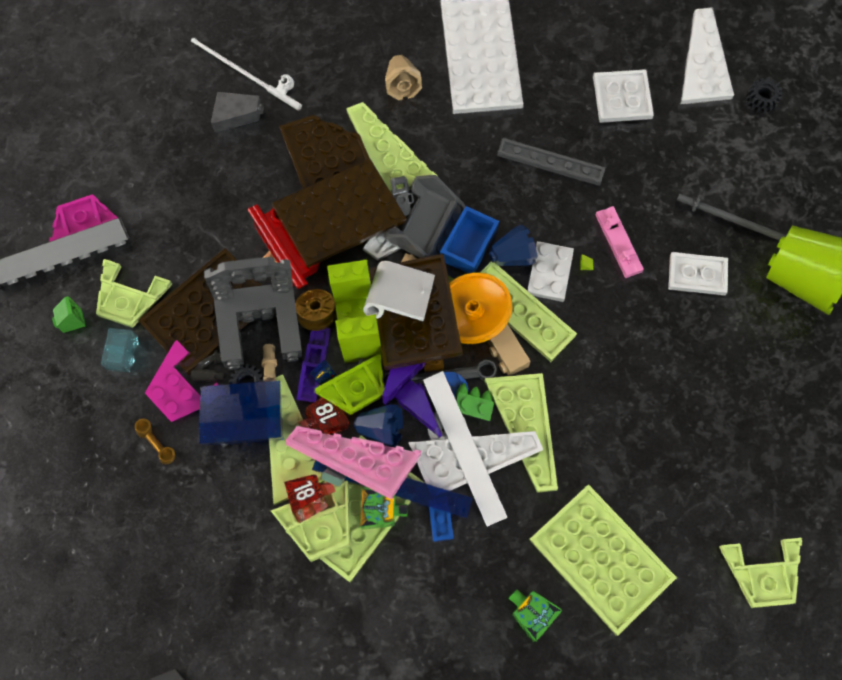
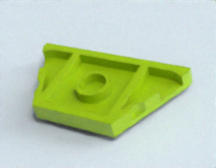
M378 354L315 388V393L350 415L383 397L385 389L381 355Z

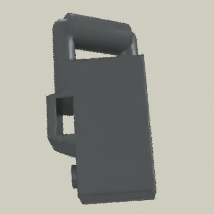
M405 176L392 178L390 181L392 187L391 194L404 215H410L412 211L410 204L414 202L413 194L409 191L407 178ZM403 184L404 188L396 189V185Z

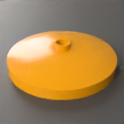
M469 273L459 276L449 283L461 343L477 344L488 341L497 336L506 327L511 318L513 305L509 290L501 280L486 273Z

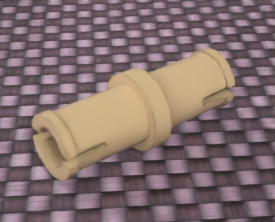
M265 344L263 346L262 367L264 368L263 380L267 383H272L276 381L275 367L277 366V360L275 359V346L273 344Z

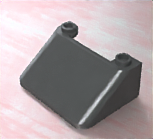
M436 175L416 176L412 183L411 191L418 199L402 230L395 227L389 228L384 237L390 243L418 258L440 255V251L462 214L465 204Z

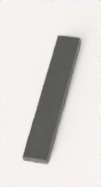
M502 138L497 152L499 157L598 186L601 185L606 169L602 166Z

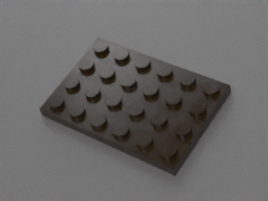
M371 159L272 203V208L307 268L384 233L389 228L401 225L407 220Z
M226 248L138 320L167 353L176 340L181 343L190 354L178 365L188 375L220 348L214 298L205 281L204 271L209 268L215 271L218 269V264L223 262L238 261ZM247 279L244 283L234 284L231 281L233 289L262 286L258 281H254V279ZM240 320V330L243 327H245L249 322L245 323L242 320Z
M444 254L397 263L433 274L435 277L423 321L388 310H384L383 315L377 318L384 369L389 370L463 356ZM377 267L370 268L371 282L373 281Z

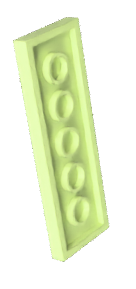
M490 262L480 272L493 275L506 285L513 305L508 325L547 360L552 362L575 338L577 333L498 265Z

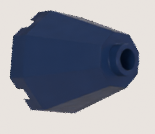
M523 225L517 226L492 245L491 252H489L491 262H495L498 266H523L536 263L535 259L538 256L533 238H528L527 236L530 233L528 228Z
M390 404L362 412L354 420V429L359 435L383 443L385 446L396 448L402 439V434H398L399 429H403L404 424L402 409L398 408V405Z

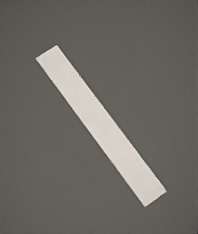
M443 371L424 379V384L486 526L508 518Z

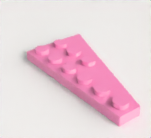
M297 426L286 439V445L391 500L422 452L420 450H414V452L403 450L404 447L396 446V448L388 447L380 442L352 437V439L343 438L340 434L335 433L334 435L323 434L320 430Z

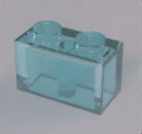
M109 328L101 365L106 370L130 372V367L134 364V349L138 346V338L132 330Z

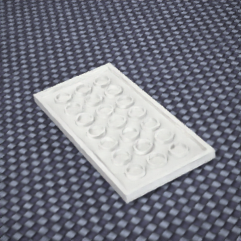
M440 0L453 114L523 108L509 0Z

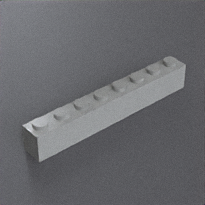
M121 217L0 259V284L7 282V285L18 282L19 277L25 276L27 279L37 275L36 271L43 269L44 272L55 269L54 265L61 263L64 266L72 263L73 258L79 257L81 260L91 256L90 252L97 250V253L109 250L107 246L114 244L115 247L126 244L125 240L129 239Z

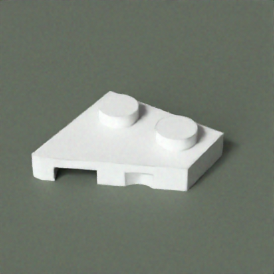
M384 232L371 238L364 246L363 251L376 260H380L401 248L390 243L384 237L386 234Z

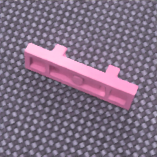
M614 206L596 212L598 222L624 277L628 278L642 273L644 269Z

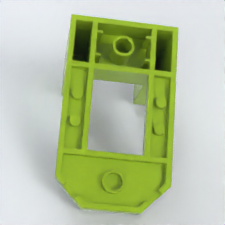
M367 260L327 266L337 313L336 328L344 362H357L362 358L370 359L378 354L382 357L376 314L366 316L364 313V305L371 287ZM448 276L449 283H450V282H451L452 280H454V279L451 278L450 276Z

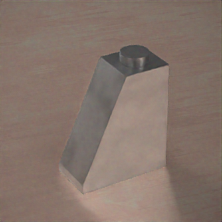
M217 92L211 119L214 132L259 121L260 114H263L264 105L261 103L259 96Z

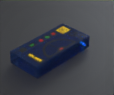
M325 360L310 372L319 386L337 377Z

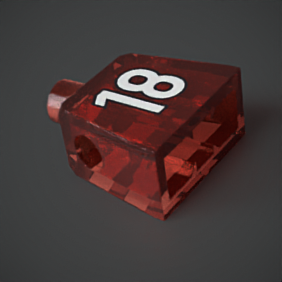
M322 397L306 408L305 414L307 418L298 422L300 427L320 430L323 434L328 435L345 431L349 426V421L344 411Z
M314 474L284 482L292 513L298 523L326 509L328 504L325 496L336 492L333 484L329 482L321 484L317 475Z

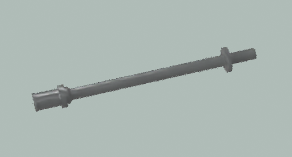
M680 193L678 195L677 201L693 206V212L698 208L779 241L781 237L787 236L700 201V196L695 200Z

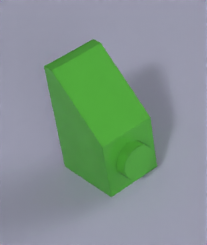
M69 296L64 297L53 309V324L63 333L86 326L82 309Z

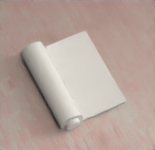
M390 261L380 262L364 305L365 315L376 314L377 319L383 315L384 310H388L423 321L435 275Z

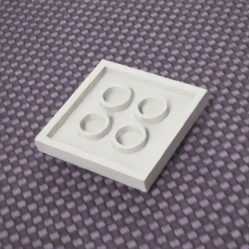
M646 70L594 73L593 81L599 122L653 118L654 114Z

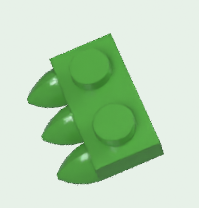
M466 384L460 385L456 391L455 400L461 413L490 421L494 406L490 391L484 392L480 398L478 387H474L468 395Z

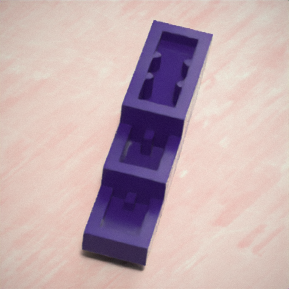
M330 328L319 331L311 330L305 360L302 364L297 400L317 402L318 394L315 393V388L321 385L318 380L322 378L323 374L318 379H316V376L324 371L331 335Z

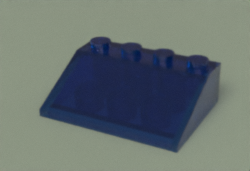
M281 381L201 386L199 412V443L201 445L284 440Z

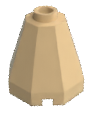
M403 55L394 56L389 62L385 77L387 93L397 100H402L405 96L413 98L422 89L421 74Z

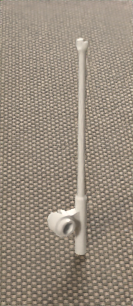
M192 38L191 41L266 88L269 93L299 111L302 104L286 95L288 90L294 86V80L289 75L281 76L282 79L279 80L277 88L267 85L200 43L197 39Z

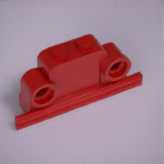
M258 204L250 207L248 212L254 220L255 229L276 262L281 263L280 260L283 259L290 260L293 286L300 289L308 283L305 278L316 273L320 263L309 268L306 267L273 208L271 211L263 214Z

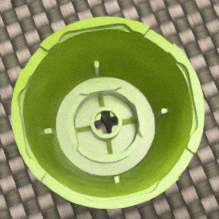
M792 225L787 236L781 237L777 248H780L778 254H773L768 264L771 268L766 278L823 313L830 315L833 310V303H837L842 294V237Z

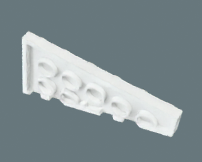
M713 8L696 9L693 16L680 104L732 99L734 93Z

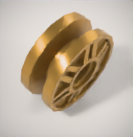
M313 289L302 293L297 298L295 306L298 322L305 329L312 331L324 330L335 321L337 315L335 301L329 292Z

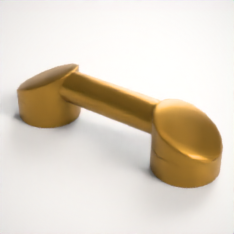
M139 419L135 423L137 435L149 441L159 453V459L162 464L172 463L176 458L175 451L170 447L162 446L152 434L149 420Z

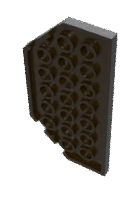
M315 115L279 126L303 189L370 159L360 134L351 133L334 123H327Z

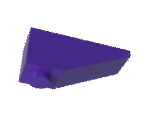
M425 363L391 369L383 392V403L387 405L425 366Z
M410 380L394 397L402 408L440 438L442 433L425 393L427 390L422 384H415Z

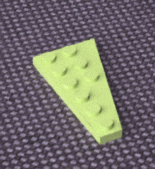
M363 102L347 108V113L356 132L361 136L369 158L390 192L392 190L390 183L392 178L405 176L409 190H411L416 176L436 175ZM398 184L396 189L404 188V185Z
M543 373L485 378L484 381L509 434L535 431L543 447L542 451L522 459L536 492L557 491Z
M283 374L276 377L275 382H265L274 505L296 496L297 492L294 493V489L308 484L306 481L310 480L313 482V486H310L311 488L325 482L321 479L325 471L322 463L286 445V439L297 426L304 423V420Z

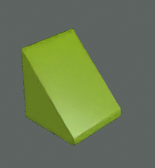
M582 255L580 258V269L594 270L593 259Z

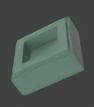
M329 467L321 476L322 480L338 487L342 485L346 478L345 475Z

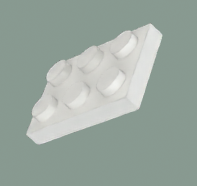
M537 241L536 251L538 256L535 259L536 263L532 265L527 291L536 297L564 302L574 248Z
M671 252L669 289L726 295L728 290V258Z

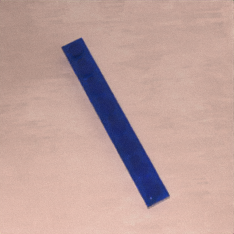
M315 460L312 470L323 474L328 466ZM347 476L345 478V481L348 480L350 483L366 487ZM410 478L404 480L395 494L398 498L465 519L468 517L473 500L471 497Z

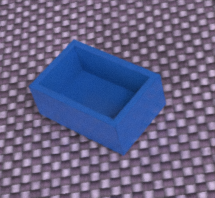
M465 206L440 251V254H444L445 263L465 273H475L498 232L499 221Z

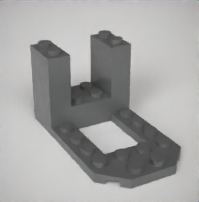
M272 257L230 261L218 264V269L215 271L211 268L204 271L205 281L214 298L221 361L225 368L229 367V370H234L236 368L240 369V365H245L240 320L247 323L253 322L256 318L270 320L273 319V316H277L283 360L295 362L302 357L290 260L283 259L280 260L281 263H278ZM266 277H271L272 281L271 285L233 289L231 281L234 284L244 283L247 279L263 281L267 279Z

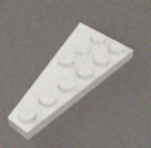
M535 431L472 437L488 474L543 450ZM449 439L408 442L413 452L414 450L422 451L417 464L432 498L468 483Z

